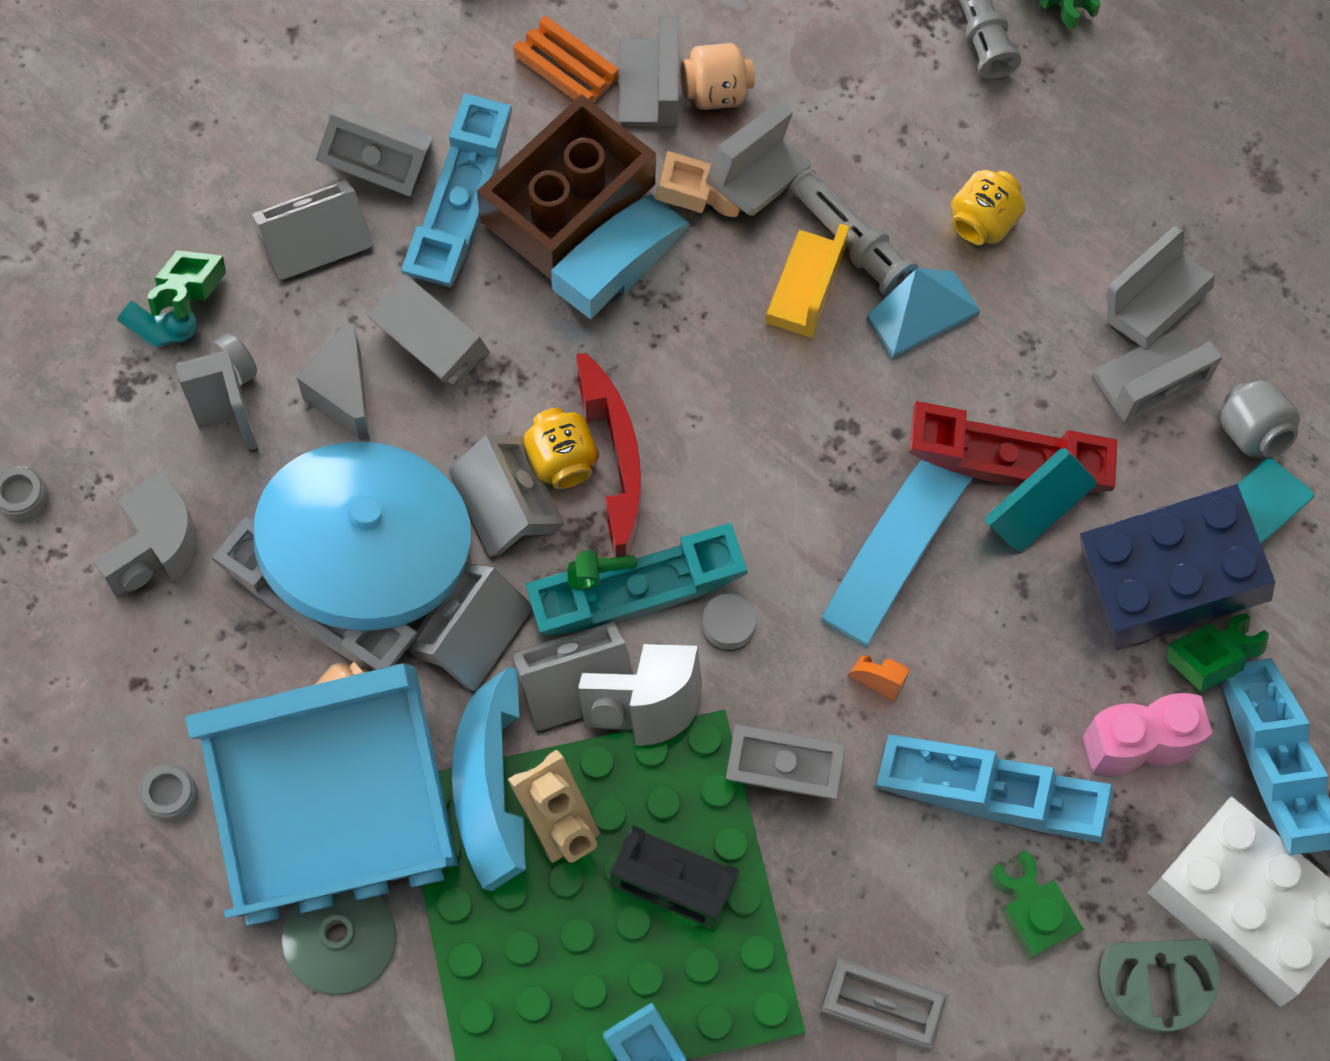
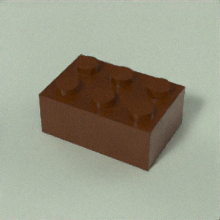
M581 94L477 190L480 222L552 280L551 270L576 246L613 216L639 201L656 184V152Z

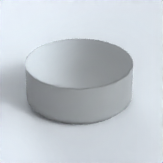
M226 333L210 344L212 354L228 350L240 386L257 375V367L253 357L246 346L235 335Z
M14 466L0 473V514L12 521L21 522L30 520L43 511L48 501V489L41 476L35 470L26 466Z
M734 593L720 594L711 599L704 609L702 619L704 635L711 644L720 649L735 650L741 648L754 635L757 620L756 612L753 605L743 596Z
M168 763L155 766L144 775L139 785L138 795L141 805L152 818L161 822H175L186 817L192 811L197 801L198 791L193 778L186 769L179 765Z

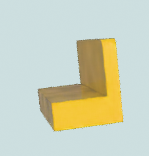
M840 223L834 240L798 230L766 314L767 324L814 339L845 256L850 226Z

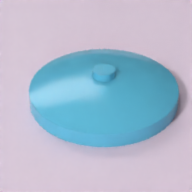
M344 442L323 446L297 457L285 465L270 480L259 499L255 512L254 551L260 571L269 586L286 604L297 612L332 627L360 631L382 630L415 621L433 611L450 596L462 578L467 565L471 542V526L467 508L456 487L438 468L428 461L404 449L386 444Z

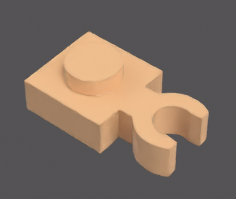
M667 151L655 200L703 213L705 204L713 205L719 213L728 217H737L740 211L738 206L706 183L711 167L710 163Z

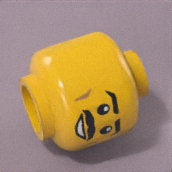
M981 170L975 172L950 203L951 215L953 217L952 225L955 231L963 239L974 245L1001 242L1025 212V200L1020 192L1021 185L1018 180L1005 171Z
M551 408L537 414L533 418L534 425L526 431L522 441L537 479L545 484H553L554 488L559 490L577 486L588 480L593 474L592 468L598 461L599 451L584 417L574 412L563 413L561 408Z

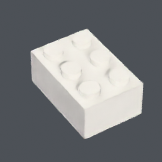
M1232 796L1147 892L1200 939H1207L1216 953L1279 1007H1282L1299 995L1330 957V878L1303 855H1289L1281 837Z

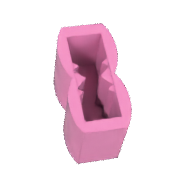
M1176 693L1159 698L1148 707L1140 704H1119L1109 707L1094 717L1082 738L1092 773L1101 776H1120L1135 771L1144 763L1169 766L1190 759L1211 736L1212 729L1202 697L1190 693Z

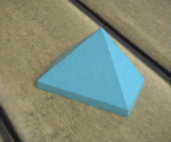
M916 268L867 314V321L894 359L978 316L980 309L954 271Z

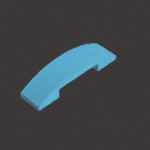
M466 93L463 94L448 136L451 146L423 225H417L401 269L403 275L406 274L410 277L451 288L467 257L480 224L477 190L497 173L510 123L511 105Z
M921 459L869 535L827 606L821 621L867 648L894 606L897 595L943 522H946L972 482L973 477L946 470Z
M509 666L477 689L469 700L457 729L452 759L453 800L460 836L467 857L482 889L489 891L495 890L526 870L523 817L506 813L504 804L502 730L519 718L517 669Z

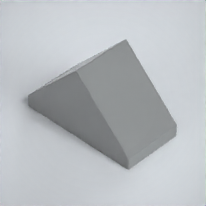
M344 324L296 378L305 402L359 440L370 439L359 340L355 324Z

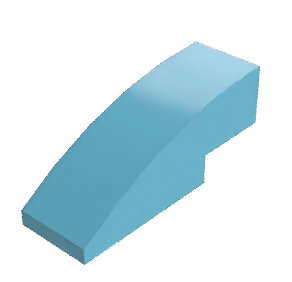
M650 194L613 216L551 270L552 290L589 319H592L618 291L625 295L689 228V222L663 202L655 200V196Z

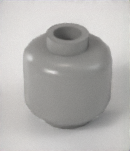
M1255 381L1252 383H1240L1229 391L1225 397V405L1220 414V423L1222 429L1241 451L1248 456L1273 458L1285 452L1295 442L1298 436L1297 428L1300 423L1298 409L1276 385L1270 381Z

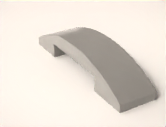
M246 516L212 556L213 561L279 614L352 662H359L369 671L395 665L418 636L417 632L406 624L382 630H348L322 624L294 610L272 590L262 575L254 551V521Z

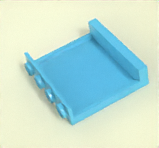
M405 663L185 716L189 738L201 741L234 908L224 910L225 918L244 916L246 926L280 919L279 907L299 903L300 913L335 906L333 895L353 890L355 900L375 897L389 893L387 882L408 877L410 888L444 880L442 869L458 866L416 667Z

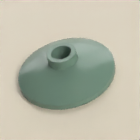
M353 890L333 895L335 906L300 913L299 903H296L284 924L282 946L288 966L303 984L324 994L344 995L362 990L382 975L394 954L396 927L388 906L380 896L355 900ZM335 924H342L347 927L346 937L336 943L327 939L329 928Z

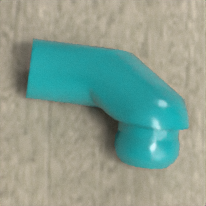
M133 300L126 305L117 318L119 323L151 346L157 348L185 342L196 331V317L192 311L183 319H176L174 311L152 316L151 313Z

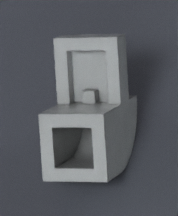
M161 470L116 499L136 534L93 561L115 597L124 591H134L142 587L151 579L153 572L159 568H162L171 582L174 583L186 572L195 556L197 532L194 522L182 497Z
M643 644L637 675L582 673L578 690L585 728L633 730L635 746L657 744L681 733L691 724L699 706L702 678L698 646Z

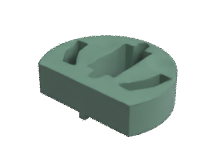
M1207 939L1113 943L1105 948L1102 955L1100 982L1103 994L1115 1014L1125 1023L1140 1031L1166 1034L1191 1026L1209 1011L1219 989L1220 974L1218 961ZM1155 957L1160 960L1161 967H1169L1175 1016L1167 1019V1027L1164 1026L1162 1017L1153 1016L1148 968L1156 965ZM1184 959H1189L1200 972L1206 991H1203L1199 976ZM1129 962L1132 964V967L1128 970L1122 982L1121 995L1115 996L1117 975L1123 964Z

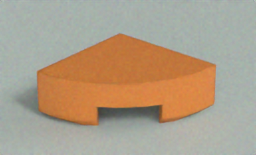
M865 655L857 659L848 676L895 702L905 686L910 670L907 666L892 659H885L882 665H878L872 662L870 655Z

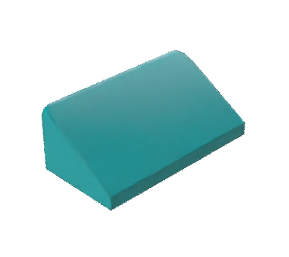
M1061 448L986 515L984 521L1012 548L1019 552L1024 551L1090 492L1097 484L1096 479L1066 448Z
M1271 457L1265 459L1238 483L1261 544L1315 497L1305 484Z

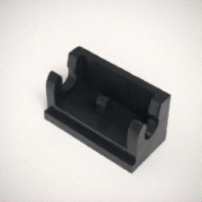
M632 825L617 860L611 869L610 886L712 930H716L740 870L730 865L726 867L647 834L645 830Z

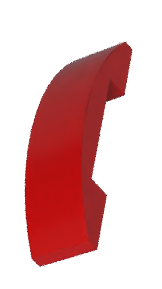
M587 353L576 354L577 380L586 422L607 419L622 494L605 497L606 520L614 557L629 556L637 534L641 502L640 456L635 431L627 408L607 374Z
M916 401L913 405L909 453L933 465L965 476L1019 487L1061 448H1066L1096 479L1097 484L1090 492L1112 491L1115 488L1117 439L1067 430L1061 438L969 421L966 420L967 410Z

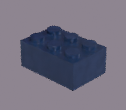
M1237 483L1080 533L1081 553L1116 650L1272 601L1275 579Z

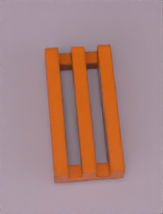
M546 15L539 21V27L536 30L531 28L526 33V40L524 42L519 40L513 46L514 56L573 100L582 94L595 103L619 79V68ZM538 47L557 61L561 68L579 77L591 86L592 89L588 91L534 50Z

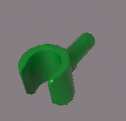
M584 550L577 555L575 561L569 562L566 566L568 586L574 590L595 588L600 584L599 573L636 568L637 559L634 555L598 558L595 551Z

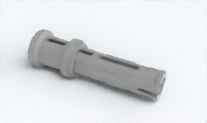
M959 0L968 21L965 30L967 42L975 46L980 59L978 63L980 75L984 79L992 80L1005 77L1014 72L1020 66L1022 60L1019 50L1011 46L1007 31L1009 26L1006 17L1000 12L995 11L991 0Z
M812 168L804 170L794 179L790 186V192L797 196L834 235H836L840 223L850 226L846 247L850 250L849 257L851 258V263L857 269L864 268L880 284L879 291L885 297L918 268V265L912 259L905 260L889 244L890 237L883 230L878 228L871 229Z

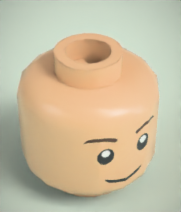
M734 43L694 47L689 54L688 60L681 61L680 76L684 98L692 99L696 108L700 110L740 106L746 96V90L754 88L755 71L751 58L744 59L741 50Z

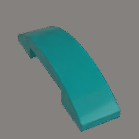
M726 523L680 537L679 546L636 558V568L599 573L600 584L589 590L571 589L568 586L567 571L525 583L540 636L578 632L613 621L616 624L649 615L700 597L748 574V570L732 523Z

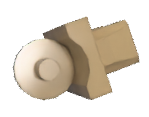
M558 750L549 754L537 767L508 778L545 855L551 863L562 857H565L568 862H575L596 849L598 843L595 837L600 835V832L564 757Z

